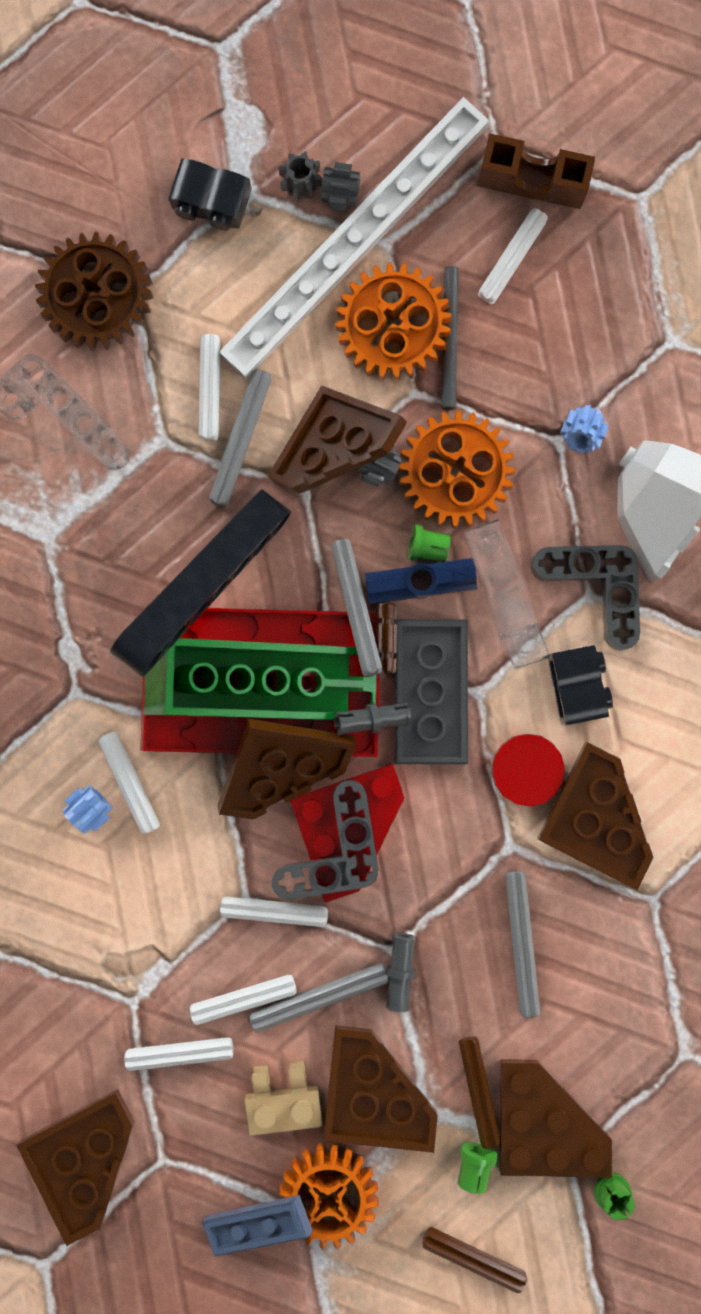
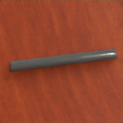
M447 266L444 269V299L449 300V307L444 312L451 313L452 322L444 324L451 329L450 337H443L446 349L443 350L441 408L444 410L456 409L459 268L456 266Z

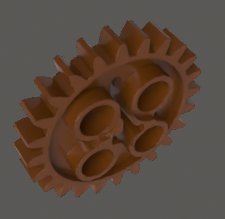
M98 232L94 233L92 241H87L85 235L80 233L78 244H74L69 237L66 238L67 249L62 250L55 245L53 248L58 257L56 259L45 257L44 260L50 267L49 270H38L37 272L45 281L35 284L36 290L43 295L36 299L39 307L45 308L40 313L45 321H51L49 328L53 333L61 330L60 337L64 342L69 341L73 337V343L77 348H80L86 340L91 351L95 350L97 341H101L105 349L108 350L110 339L112 338L122 345V333L126 332L132 337L135 336L134 330L131 327L133 323L144 326L145 323L139 315L140 312H151L149 305L144 302V300H150L154 297L152 291L146 288L153 283L150 275H145L148 271L145 262H138L140 256L136 249L128 252L129 247L125 240L116 246V241L112 234H109L105 242H102ZM87 263H97L93 271L89 273L82 272L83 267ZM109 266H113L112 269H109V270L106 272V269H107ZM116 282H127L126 287L122 291H111L112 286ZM91 289L94 290V291H98V290L100 289V292H99L98 294L95 293V292H91V293L89 294V291H90ZM70 291L77 292V296L73 301L62 302L66 293ZM99 310L107 311V315L102 321H92L95 312ZM83 311L81 317L77 318L76 315Z

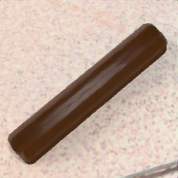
M476 1036L465 1037L459 1040V1047L480 1143L484 1149L499 1146L501 1141L480 1044Z
M429 1227L425 1232L422 1241L425 1250L515 1293L523 1291L527 1281L525 1271L433 1227Z

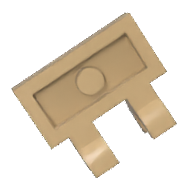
M304 1060L290 1062L289 1078L291 1089L271 1091L268 1065L254 1066V1074H252L254 1093L246 1094L245 1096L249 1136L323 1127L318 1085L307 1086Z

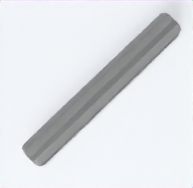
M256 369L252 372L209 495L210 502L215 505L226 507L229 504L271 383V375L265 371Z
M348 539L337 540L332 543V552L362 674L364 676L377 675L381 673L382 665L351 542Z
M510 871L505 874L519 1012L524 1018H533L540 1015V1004L526 875L523 871Z
M379 963L253 1011L249 1016L252 1028L255 1032L259 1033L387 984L389 977L386 974V968L383 963Z

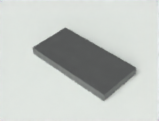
M395 619V624H397L395 704L407 702L411 711L410 725L395 726V764H468V620Z

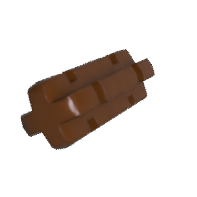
M379 603L376 606V618L379 619V623L376 624L375 639L382 665V671L379 674H393L397 670V659L393 658V653H397V624H394V619H397V606L393 603Z

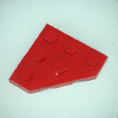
M393 763L345 779L355 780L365 789L376 856L405 799ZM345 780L307 792L290 801L310 860L342 855L333 796L336 787ZM352 786L345 787V793L339 795L340 801L347 802L349 814L341 813L342 820L352 816H365L363 809L356 812L355 800L361 798L360 792H354ZM352 823L345 830L346 839L353 844L361 843L367 835L366 828L360 823ZM369 846L359 851L347 850L348 857L356 854L357 867L351 869V873L358 874L360 880L366 879L367 872L371 868V866L365 865L363 853H371ZM323 865L315 871L319 885L329 886L336 879L335 870L330 866ZM361 888L322 894L324 902L327 903L359 892Z

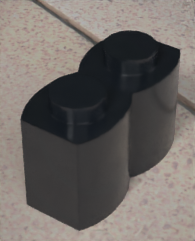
M181 159L168 199L172 209L175 210V214L190 221H194L196 218L207 219L211 226L227 231L229 227L240 228L252 187L250 179L239 173L225 169H215L195 160Z
M595 645L548 654L549 668L555 689L561 725L609 717L608 709L613 708V699L609 687H604L602 683L601 673L606 672L603 653L601 651L597 652Z

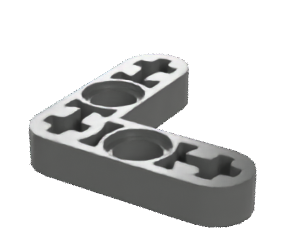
M623 545L546 547L534 554L530 564L531 571L536 578L542 581L602 580L605 641L615 650H625L636 645L640 638L638 561L636 554L631 548ZM583 553L591 557L593 568L590 572L581 573L576 570L574 566L576 555ZM599 553H604L602 560H612L617 557V553H621V558L628 560V565L624 566L621 572L618 571L616 565H605L602 567L604 573H599L601 567ZM563 554H568L566 567L569 574H563L565 566H556L548 574L544 567H539L538 562L542 561L545 555H550V561H563ZM617 588L625 589L630 595V603L625 608H618L612 603L611 595ZM630 612L631 618L623 619L624 630L630 631L631 637L626 638L624 644H621L620 638L613 635V631L620 628V618L613 620L612 614L621 615Z
M345 780L334 791L333 801L342 855L281 866L276 870L272 878V888L278 897L292 900L365 888L376 881L378 863L367 795L364 787L359 782ZM352 786L354 792H360L361 798L355 800L356 812L363 809L364 817L352 816L342 820L341 813L349 814L347 802L340 801L339 795L345 793V787ZM352 823L362 824L367 831L366 838L358 844L349 842L345 836V830L348 825ZM369 846L371 853H363V858L366 866H372V871L367 872V879L360 880L358 874L351 873V869L357 867L356 854L348 857L347 850L359 851ZM320 866H330L335 870L336 879L331 885L322 886L316 882L314 877L315 871ZM303 868L310 869L309 882L312 889L305 890V882L296 883L291 892H287L286 886H279L278 881L284 878L285 872H290L292 878L304 877Z

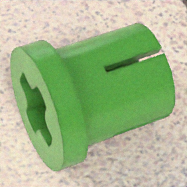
M415 524L409 539L408 560L416 561L417 558L445 562L449 552L445 548L449 549L450 535L423 530L422 525Z
M464 1143L461 1145L460 1150L462 1163L457 1183L461 1189L469 1193L476 1194L477 1192V1194H483L487 1190L491 1167L496 1165L498 1155L492 1148L484 1149L480 1143Z
M612 1173V1178H599L596 1181L594 1197L598 1205L615 1220L628 1218L625 1210L630 1216L634 1211L635 1204L632 1198L631 1187L627 1180L620 1174ZM608 1189L610 1190L612 1195L616 1194L620 1199L615 1202V1200L611 1198L612 1196L610 1195Z

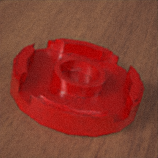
M523 734L511 737L500 745L493 757L492 777L494 785L503 797L517 805L531 807L543 804L554 797L563 784L565 766L562 755L552 742L542 736Z

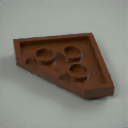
M321 385L267 477L275 484L301 494L388 455L406 426L407 421L399 414Z
M248 719L218 802L219 815L256 819L267 813V807L281 800L287 803L311 791V785L327 777L333 780L345 774L356 747L354 736L345 734L339 736L333 732Z
M585 742L537 840L638 890L654 857L650 845L646 841L641 826L642 821L633 795L630 793L621 759Z
M335 1025L323 1141L434 1153L438 1119L437 1110L372 1029Z
M501 1059L500 1175L612 1178V1139L602 1127L586 1113L581 1105L548 1073L538 1060Z
M118 1089L20 1140L16 1145L66 1246L100 1229L135 1123Z

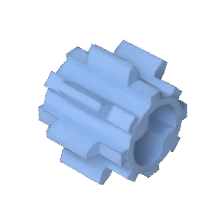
M585 405L583 408L577 407L575 411H569L560 434L565 435L564 442H567V448L578 451V454H584L587 451L591 453L595 448H600L602 439H605L609 425L604 424L605 417H602V411L591 408V405Z
M88 785L84 790L77 788L65 800L68 805L62 812L67 820L83 834L91 829L93 831L98 830L110 819L107 813L112 809V806L91 785Z

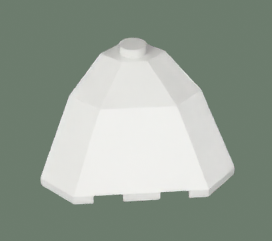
M644 440L636 449L630 446L619 462L623 470L618 476L617 520L632 550L636 554L646 578L654 583L663 578L679 551L683 552L700 530L696 524L699 520L701 521V455L671 443Z

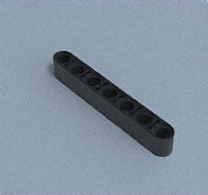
M263 489L260 490L121 633L113 644L110 653L141 677L145 676L278 533L288 520L291 510Z

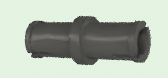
M407 702L379 707L376 704H367L365 709L334 713V726L339 736L367 730L370 734L378 733L381 728L407 726L411 723V711Z
M395 933L392 935L391 965L387 966L386 970L387 976L390 977L386 1008L394 1012H407L410 1010L411 980L416 976V969L413 968L416 936L406 933Z

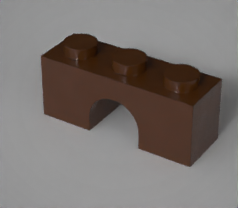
M489 133L477 184L478 187L581 209L589 190L596 157L560 149L559 154L554 158H537L524 151L525 141Z

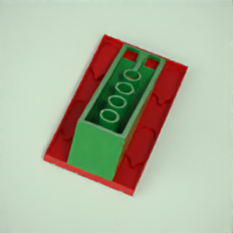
M207 608L155 666L143 676L140 751L236 754L248 719L337 733L334 726L335 712L365 709L367 704H376L379 707L380 674L373 676H364L362 674L347 612ZM368 612L376 639V624L379 623V619L376 618V612ZM367 730L345 734L354 736L356 742L352 757H378V733L370 734Z

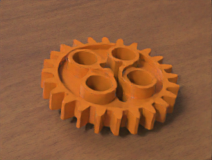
M388 262L387 271L381 273L378 266L375 265L373 277L370 278L367 274L361 272V285L354 282L349 283L353 295H341L342 302L347 307L336 309L337 315L345 319L335 323L337 331L345 332L338 337L339 344L348 345L344 350L346 358L357 355L353 362L356 369L365 363L367 364L366 374L369 377L377 369L379 370L381 381L385 380L388 372H393L394 379L398 382L401 371H406L409 378L412 379L414 367L417 366L420 370L426 372V359L435 363L438 361V356L434 349H446V343L440 337H450L451 329L444 324L452 322L451 313L443 312L449 307V300L439 299L443 294L442 286L431 289L433 285L432 275L421 280V268L419 267L412 274H408L407 264L403 263L400 271L394 272L392 263ZM391 291L401 294L400 300L396 303H387L383 300V297ZM411 298L416 299L415 303L410 304L405 309L407 302ZM416 314H423L429 319L426 324L420 327L414 326L409 322L411 317ZM399 317V326L393 323L388 327L387 320L389 318L395 321ZM366 318H373L378 322L376 327L369 331L361 329L359 325ZM381 337V340L377 346L371 345L373 341H376L378 338ZM392 341H400L405 345L403 350L396 354L386 351V346Z
M457 410L454 420H450L445 411L442 412L441 423H437L431 416L428 417L427 424L429 429L426 430L422 426L417 425L415 431L419 438L408 436L406 439V443L412 450L404 449L400 453L403 459L409 461L400 464L398 471L408 474L399 481L400 486H410V489L404 495L405 500L416 498L417 501L413 506L414 512L424 507L427 509L424 520L427 521L435 514L438 516L437 523L440 527L446 518L451 520L453 529H456L459 519H463L468 528L471 527L472 516H476L479 521L484 522L486 520L484 510L487 509L495 514L498 511V507L494 500L505 503L508 497L501 489L511 490L514 484L505 478L514 475L516 472V468L506 466V463L513 460L514 453H503V450L509 444V440L498 442L496 438L501 429L496 428L491 432L486 430L489 423L487 418L480 425L476 424V414L472 412L467 421L462 419L461 410ZM446 438H453L458 441L460 449L457 452L449 453L443 449L441 442ZM430 452L436 453V454L438 455V457H439L441 460H443L444 462H442V461H440V460H438V459H435V458H431V457L429 456V453H430ZM481 456L486 458L490 463V469L486 472L477 471L472 465V459ZM459 463L463 466L462 473L459 472L456 477L450 474L451 468ZM427 468H435L440 472L441 480L436 483H429L424 480L422 472ZM470 478L483 482L484 487H478ZM459 486L466 487L470 490L472 499L468 502H459L454 498L453 490Z

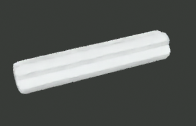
M537 208L531 209L480 288L478 296L481 300L490 305L496 302L545 226L548 217L544 212Z
M214 334L202 335L200 343L198 435L201 440L206 441L217 440L219 437V352L221 350V340L218 335Z
M110 732L98 739L99 745L140 832L147 834L160 826L158 818L118 733Z
M223 897L220 904V916L223 918L325 927L328 918V908L319 905Z
M285 975L194 1003L190 1007V1016L195 1025L206 1023L294 996L297 991L296 984L292 975Z
M229 1037L128 1049L125 1052L124 1061L127 1071L231 1059L234 1054L232 1039Z

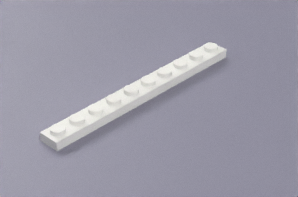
M463 97L220 350V356L247 380L252 375V372L276 350L488 128L489 120Z

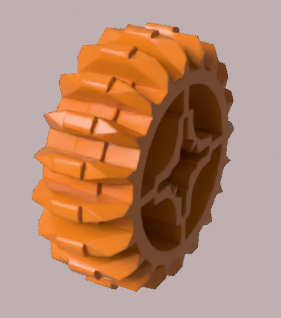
M335 1142L332 1143L330 1152H324L322 1143L317 1144L316 1155H313L308 1148H305L302 1153L304 1161L294 1157L291 1160L293 1170H284L282 1179L286 1183L279 1186V1195L284 1198L296 1196L303 1182L309 1186V1192L312 1194L313 1199L310 1201V1208L306 1211L313 1231L308 1238H305L307 1246L313 1243L315 1238L319 1239V1247L322 1250L326 1248L327 1241H333L334 1247L338 1250L341 1247V1238L345 1237L347 1242L353 1244L355 1242L354 1231L364 1235L367 1231L365 1222H373L375 1219V1212L372 1208L378 1207L379 1199L374 1195L378 1191L377 1181L370 1180L373 1176L372 1167L362 1168L364 1165V1157L362 1155L351 1160L352 1148L350 1147L345 1148L343 1154L338 1153V1144ZM335 1170L337 1172L334 1175L326 1176L319 1171ZM351 1180L359 1192L358 1202L353 1209L348 1205V1199L344 1196V1193L347 1191V1184ZM332 1192L335 1193V1198L327 1196L325 1199H322V1193L330 1195ZM326 1216H333L337 1218V1220L326 1221L321 1219Z

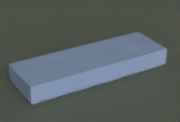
M300 1195L210 1214L202 1220L215 1257L308 1238L313 1231Z

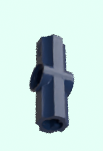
M473 558L433 564L418 563L412 567L365 573L369 605L414 598L425 599L429 596L477 590V576ZM416 573L426 574L431 581L430 587L423 591L415 589L411 584V577Z

